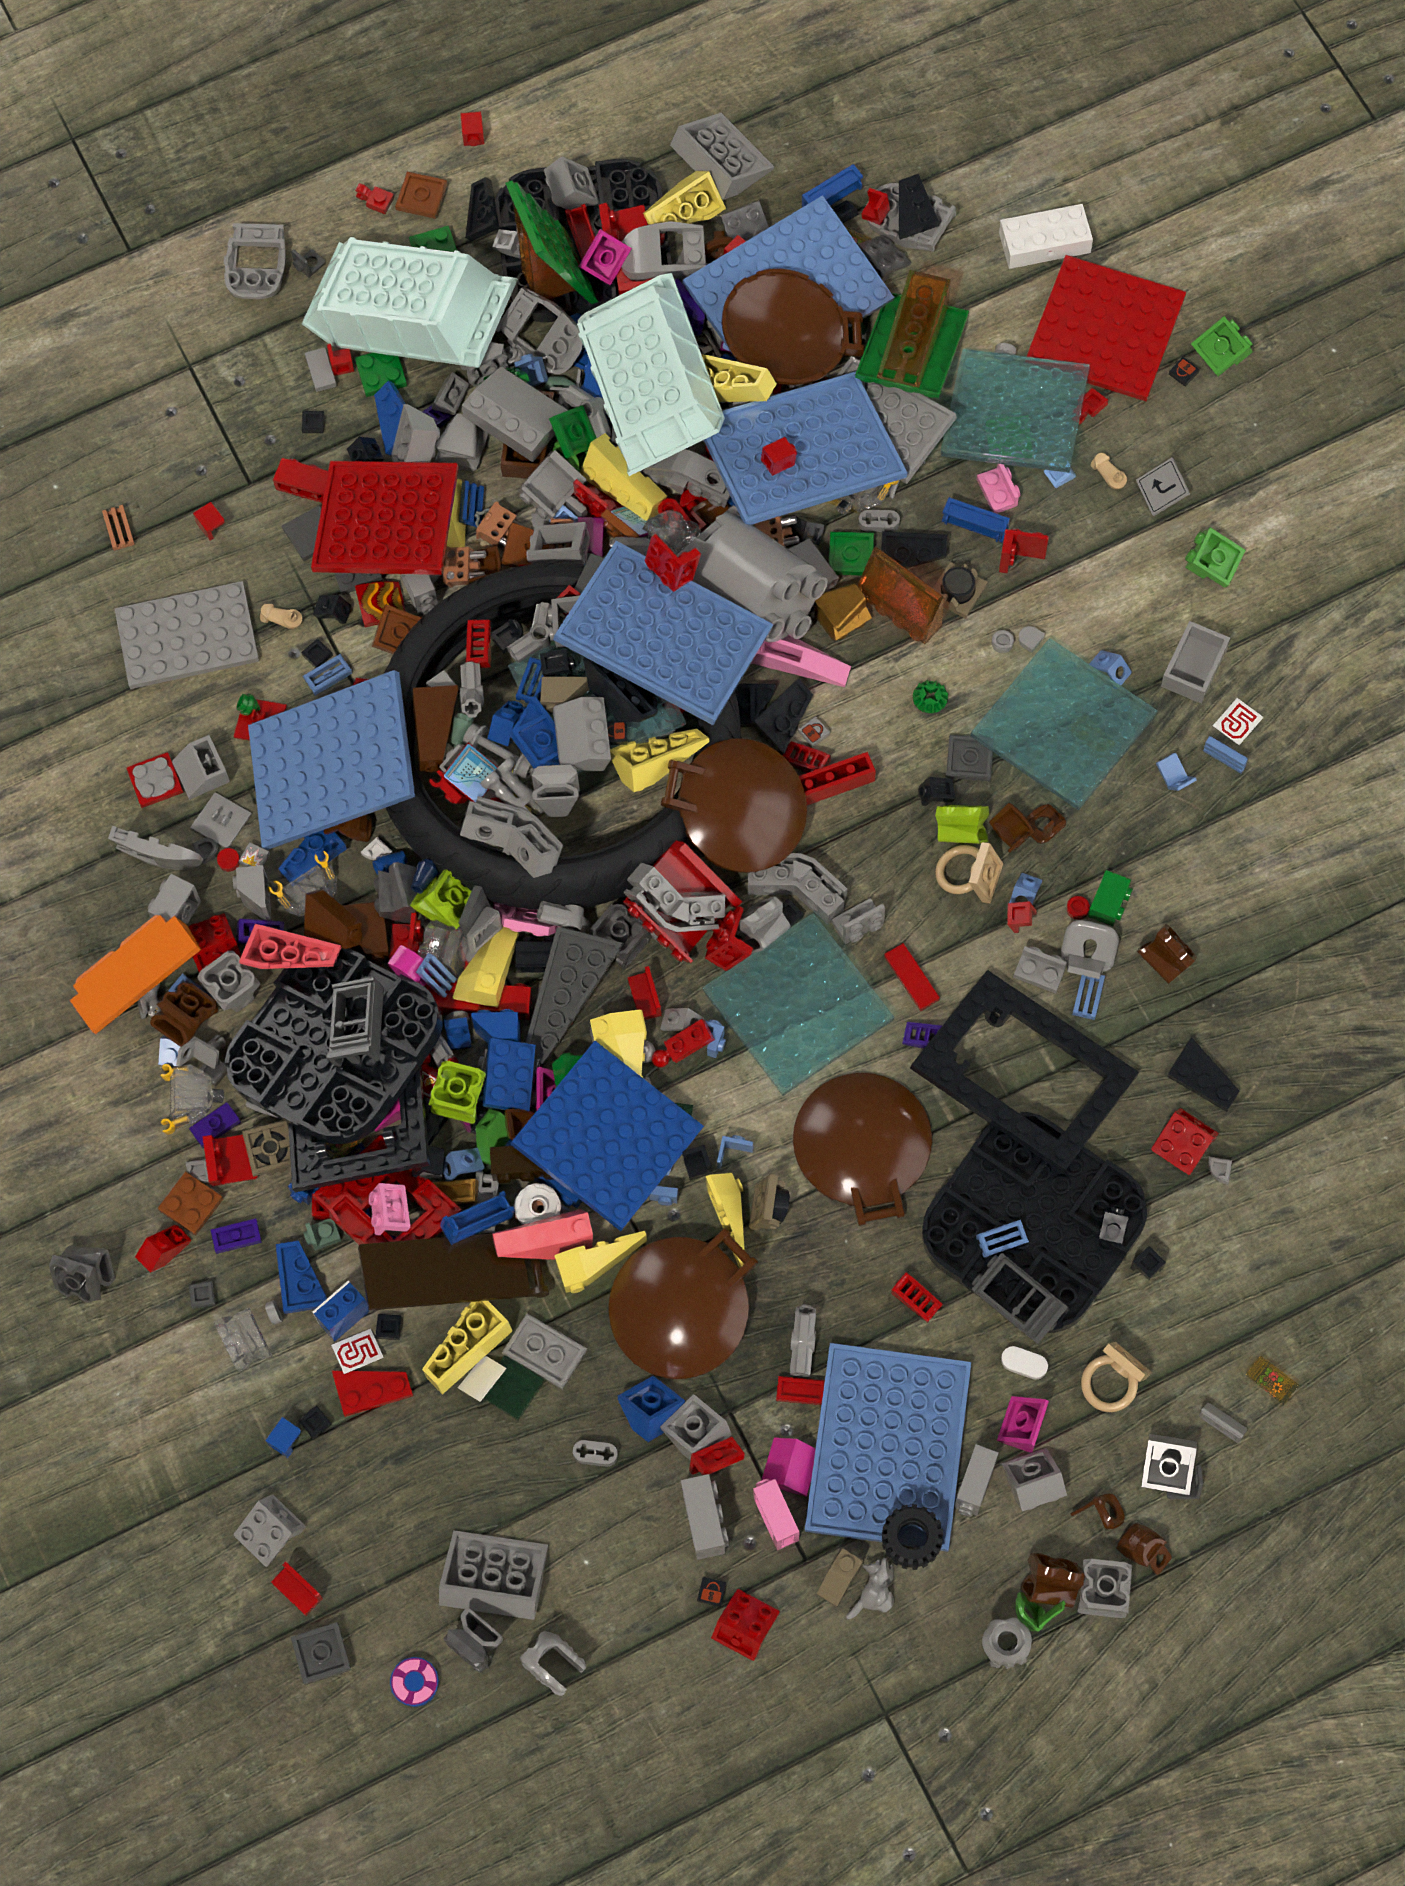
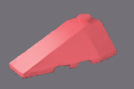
M255 924L239 963L259 969L334 967L341 950V945Z
M581 1209L492 1233L498 1257L555 1260L556 1254L580 1246H585L586 1250L591 1249L593 1243V1233L588 1212Z

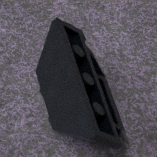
M586 657L583 658L591 692L596 697H604L605 707L618 721L642 722L657 715V696L594 661Z

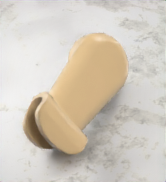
M1097 454L1091 462V467L1099 471L1112 489L1123 488L1127 482L1125 473L1118 470L1109 461L1110 458L1106 454Z
M264 604L261 608L260 620L264 623L271 621L283 627L295 629L302 623V615L294 609L286 610L274 608L273 604Z

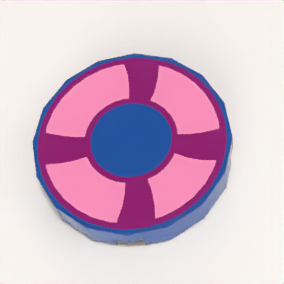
M411 1657L404 1659L396 1665L391 1674L390 1686L392 1693L399 1702L410 1707H419L427 1704L434 1698L439 1687V1677L436 1669L429 1661L424 1658Z

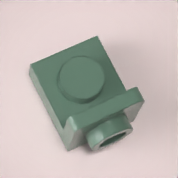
M331 1218L314 1225H310V1223L305 1224L307 1231L303 1232L306 1242L308 1245L312 1244L315 1250L341 1241L336 1224Z

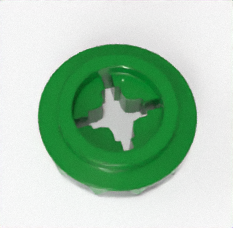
M927 679L925 682L919 683L913 691V702L924 713H937L947 704L948 692L944 685L939 684L937 680L929 681ZM926 692L930 694L934 692L935 700L932 698L925 699L927 696Z

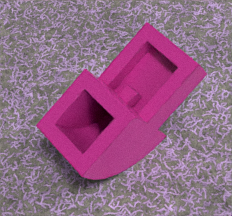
M400 945L389 960V966L398 976L402 974L423 986L427 984L416 973L424 959L412 950ZM425 968L424 971L431 977L430 972Z

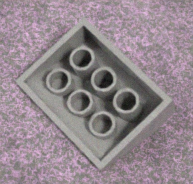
M722 113L678 126L670 144L695 171H709L723 200L738 195L774 169V166Z
M503 367L498 368L476 387L462 404L463 417L532 462H534L555 435L549 418L568 411Z
M453 1530L439 1586V1605L460 1609L470 1608L473 1611L535 1620L548 1545Z

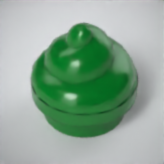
M242 694L237 702L236 709L242 715L248 716L252 713L253 709L256 712L260 711V706L254 695Z

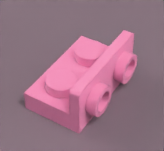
M1002 461L997 463V468L977 475V481L992 512L996 514L1018 506V499L1020 497L1019 488L1017 485H1013L1011 472L1008 467L1004 466Z
M379 1183L369 1195V1204L372 1206L373 1214L371 1223L374 1227L375 1235H381L385 1230L407 1232L411 1227L405 1185Z

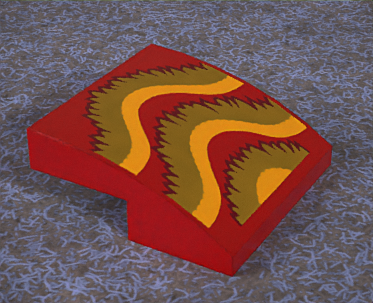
M384 581L355 586L365 628L379 624L383 608L386 604L406 612L399 582Z

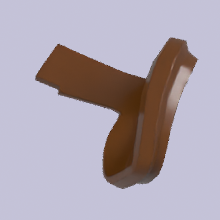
M713 231V240L704 244L706 263L709 264L723 256L724 248L733 240L732 237L725 236L724 231Z
M1049 804L1038 807L1026 817L1035 831L1030 837L1040 844L1051 840L1066 826L1065 818ZM1040 817H1047L1051 821L1043 828L1042 832L1036 828L1035 822Z
M1113 1494L1095 1496L1092 1501L1070 1513L1071 1516H1076L1095 1505L1107 1530L1121 1526L1125 1518L1123 1509ZM1105 1502L1114 1510L1115 1518L1109 1515Z

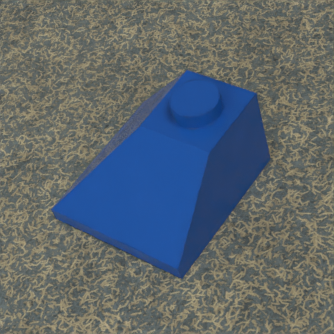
M655 1376L618 1395V1401L632 1430L647 1442L664 1433L660 1426L685 1403L683 1398Z

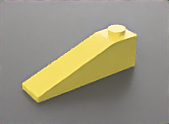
M695 171L680 181L643 214L648 225L669 221L692 224L693 222L709 220L725 210L726 207L709 171Z
M698 729L672 733L666 739L648 738L649 742L641 744L631 741L627 742V745H619L610 749L611 760L622 783L633 792H637L654 785L667 775L670 770L668 769L670 760L684 762L709 742V738Z
M732 1173L706 1176L707 1192L722 1228H727L731 1232L730 1236L744 1249L741 1192L744 1190L739 1178L735 1180ZM734 1254L740 1269L744 1263Z

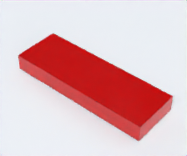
M904 943L884 954V958L920 1012L940 1000V997Z

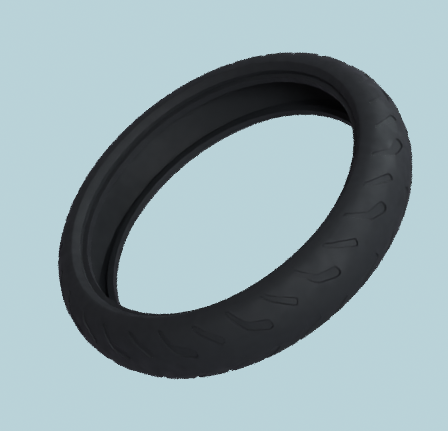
M557 562L524 565L490 574L466 585L439 602L412 627L397 647L388 667L383 673L395 670L400 675L415 797L386 807L391 820L414 852L422 860L429 859L433 861L440 875L443 870L447 869L451 871L452 877H455L454 879L461 881L464 887L472 891L475 885L481 886L488 900L512 907L539 909L542 901L561 906L578 905L582 908L605 904L618 898L626 897L624 891L626 889L631 891L633 888L627 881V878L640 863L653 866L676 840L686 843L692 851L696 848L685 832L686 827L679 811L665 807L653 820L633 835L597 851L575 856L559 857L552 873L533 878L512 855H507L503 850L484 842L460 836L461 828L455 825L430 798L417 773L414 757L416 729L412 700L413 688L427 687V681L442 672L456 656L466 649L468 620H490L491 632L507 623L509 619H515L518 622L533 619L536 604L543 602L552 605L551 599H556L569 585L575 588L586 564ZM483 628V629H473V632H484V631H485V628ZM473 638V641H477L480 638ZM735 690L714 725L697 717L698 730L709 738V742L694 753L693 760L700 752L717 742L741 738L740 715ZM679 789L673 799L678 800Z

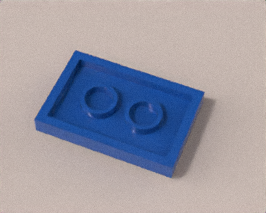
M497 1038L489 1039L483 1106L504 1110L522 1109L530 1111L536 1045Z

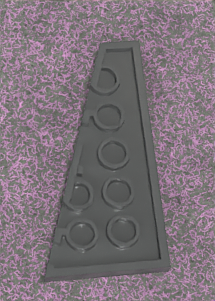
M557 927L525 1042L536 1045L534 1060L539 1059L540 1064H546L624 945L623 943Z

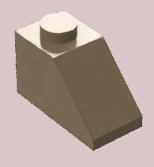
M542 677V706L547 712L553 713L554 706L582 697L589 691L587 677Z
M842 1548L825 1576L817 1595L838 1607L862 1568L863 1561Z

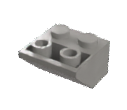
M210 735L189 743L172 761L189 800L230 782Z

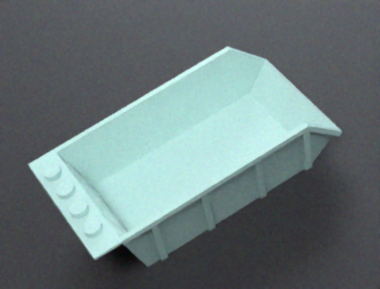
M350 237L344 244L338 243L301 324L333 347L479 368L518 279L494 274L470 255L460 251H440L427 249L424 246L417 248L394 245L385 241L378 243L356 240L354 237Z
M672 273L659 275L584 313L577 320L580 331L578 334L592 365L590 369L605 402L603 406L617 436L615 439L627 462V474L629 476L719 433L725 417Z

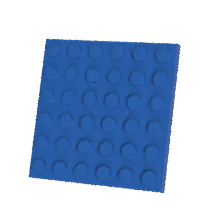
M594 1041L513 1139L511 1145L619 1231H622L704 1126L602 1045Z

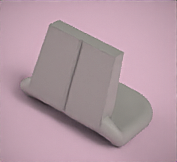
M1076 920L1070 923L1065 930L1061 948V958L1067 962V971L1099 979L1103 971H1109L1114 965L1119 945V936L1112 927L1086 920ZM1087 939H1093L1097 943L1091 959L1084 957L1083 944Z

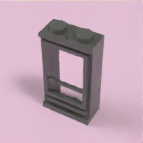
M369 976L359 980H345L341 983L332 984L333 1002L327 1059L339 1068H342V1058L346 1057L351 1063L357 1064L360 1062L358 1055L368 1054L374 1061H379L384 987L374 977ZM367 994L366 1018L345 1022L346 998ZM365 1023V1032L344 1036V1026Z
M1003 1253L999 1257L995 1255L987 1264L989 1269L984 1275L980 1273L972 1282V1285H974L972 1291L1040 1346L1044 1336L1049 1330L1052 1331L1055 1328L1058 1319L1064 1312L1067 1313L1069 1308ZM1005 1264L1033 1286L1022 1302L1013 1308L1012 1314L984 1292V1289ZM1038 1290L1046 1298L1026 1323L1022 1324L1014 1316L1020 1313L1023 1305Z

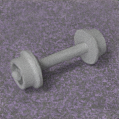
M472 724L465 731L464 745L470 743L477 750L482 746L506 760L511 756L515 761L514 776L528 779L533 774L534 768L523 754L519 757L486 738L487 726L483 725L480 727Z

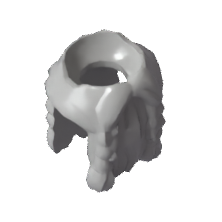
M1015 1617L1007 1620H992L987 1625V1629H985L982 1637V1646L990 1659V1666L1000 1668L1001 1665H1004L1006 1669L1014 1667L1016 1663L1022 1665L1027 1662V1656L1030 1653L1032 1644L1029 1629L1020 1619ZM1015 1634L1017 1645L1013 1650L1005 1651L999 1647L997 1643L999 1636Z
M543 1631L536 1638L535 1646L528 1648L519 1658L524 1668L530 1671L536 1677V1680L549 1687L553 1693L563 1696L567 1689L539 1665V1659L547 1651L555 1649L580 1673L585 1670L586 1664L584 1659L578 1657L573 1648L563 1641L559 1635Z

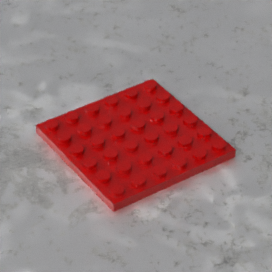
M1065 255L1026 356L1025 364L1147 402L1186 297V292Z
M330 461L311 564L312 572L442 575L459 470L458 463Z

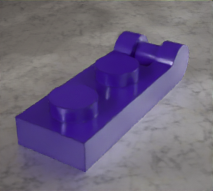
M678 278L674 279L694 335H700L703 332L705 315Z

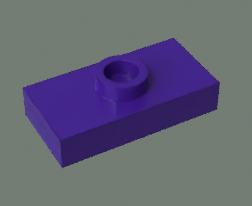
M226 1102L191 1126L189 1130L201 1147L204 1148L203 1136L212 1135L214 1139H218L241 1123V1121Z
M256 1218L211 1229L216 1254L262 1243Z

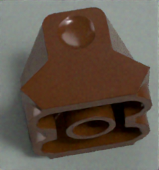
M1167 923L1160 928L1155 940L1140 946L1137 950L1140 956L1168 984L1197 959L1194 952Z
M180 983L175 992H167L163 1000L157 1003L161 1011L151 1018L150 1024L171 1041L182 1047L194 1037L205 1020L219 1011L217 1002L194 984Z
M1031 1553L1027 1561L1032 1574L1027 1576L1021 1584V1590L1027 1600L1033 1603L1056 1605L1064 1601L1065 1607L1073 1608L1078 1590L1084 1585V1572L1080 1566L1068 1559L1052 1558L1041 1553Z

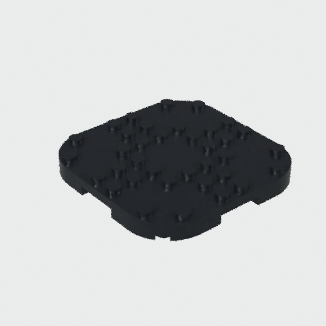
M629 159L595 161V166L587 167L600 202L597 205L586 207L595 236L600 229L602 230L599 204L607 203L610 210H614V212L644 205L645 209L648 210L663 197L657 176L651 170L648 171L642 167L641 163ZM547 167L521 171L510 177L509 181L518 182L526 194L530 193L542 210L546 209L555 221L558 220L568 232L581 261L565 212L567 209L556 206L552 201V193L546 183V175L544 173V169ZM505 185L498 191L495 201L500 227L498 230L516 231L520 236L528 237L508 188ZM666 231L665 241L663 245H660L662 265H672ZM501 253L503 276L518 279L510 296L511 303L520 289L526 287L555 302L571 316L576 313L583 315L619 296L617 275L612 284L609 285L585 271L598 300L597 303L591 304L538 255L536 260H525ZM539 303L529 320L545 323L555 322L558 316Z
M341 948L334 967L284 968L273 983L276 987L254 1019L252 1021H245L231 1041L225 1057L227 1077L240 1096L319 1140H324L331 1144H347L358 1141L372 1133L380 1125L436 1045L442 1031L441 1010L428 989L402 974L398 976L368 961L364 955L350 948ZM367 976L374 977L384 987L379 1061H374L368 1054L358 1055L360 1062L357 1064L351 1063L345 1057L342 1058V1068L334 1066L327 1059L333 1002L332 984L341 983L345 980H359ZM367 994L346 998L345 1022L366 1018ZM365 1023L344 1026V1036L365 1032Z
M1020 1112L1025 1118L1058 1140L1065 1132V1130L1043 1116L1030 1112ZM989 1124L973 1144L970 1152L947 1184L941 1188L927 1208L922 1226V1241L932 1263L971 1292H973L972 1288L974 1285H972L974 1279L980 1273L984 1275L989 1269L987 1264L995 1255L999 1257L1003 1253L1069 1308V1311L1067 1313L1064 1312L1058 1319L1055 1328L1048 1332L1056 1333L1077 1324L1090 1309L1141 1236L1147 1219V1207L1144 1192L1138 1182L1129 1173L1108 1159L1105 1161L1083 1147L1063 1174L1008 1135ZM1119 1205L1129 1212L1122 1244L1099 1239L1106 1206ZM1021 1220L1029 1242L983 1257V1250L979 1246L980 1242L979 1239L977 1240L976 1235ZM1016 1226L984 1237L985 1241L987 1242L1018 1231V1227ZM1019 1235L990 1245L988 1249L992 1250L1022 1238ZM1005 1264L984 1289V1292L1012 1314L1013 1308L1022 1302L1033 1286ZM1036 1290L1020 1309V1313L1014 1317L1022 1324H1025L1046 1297Z

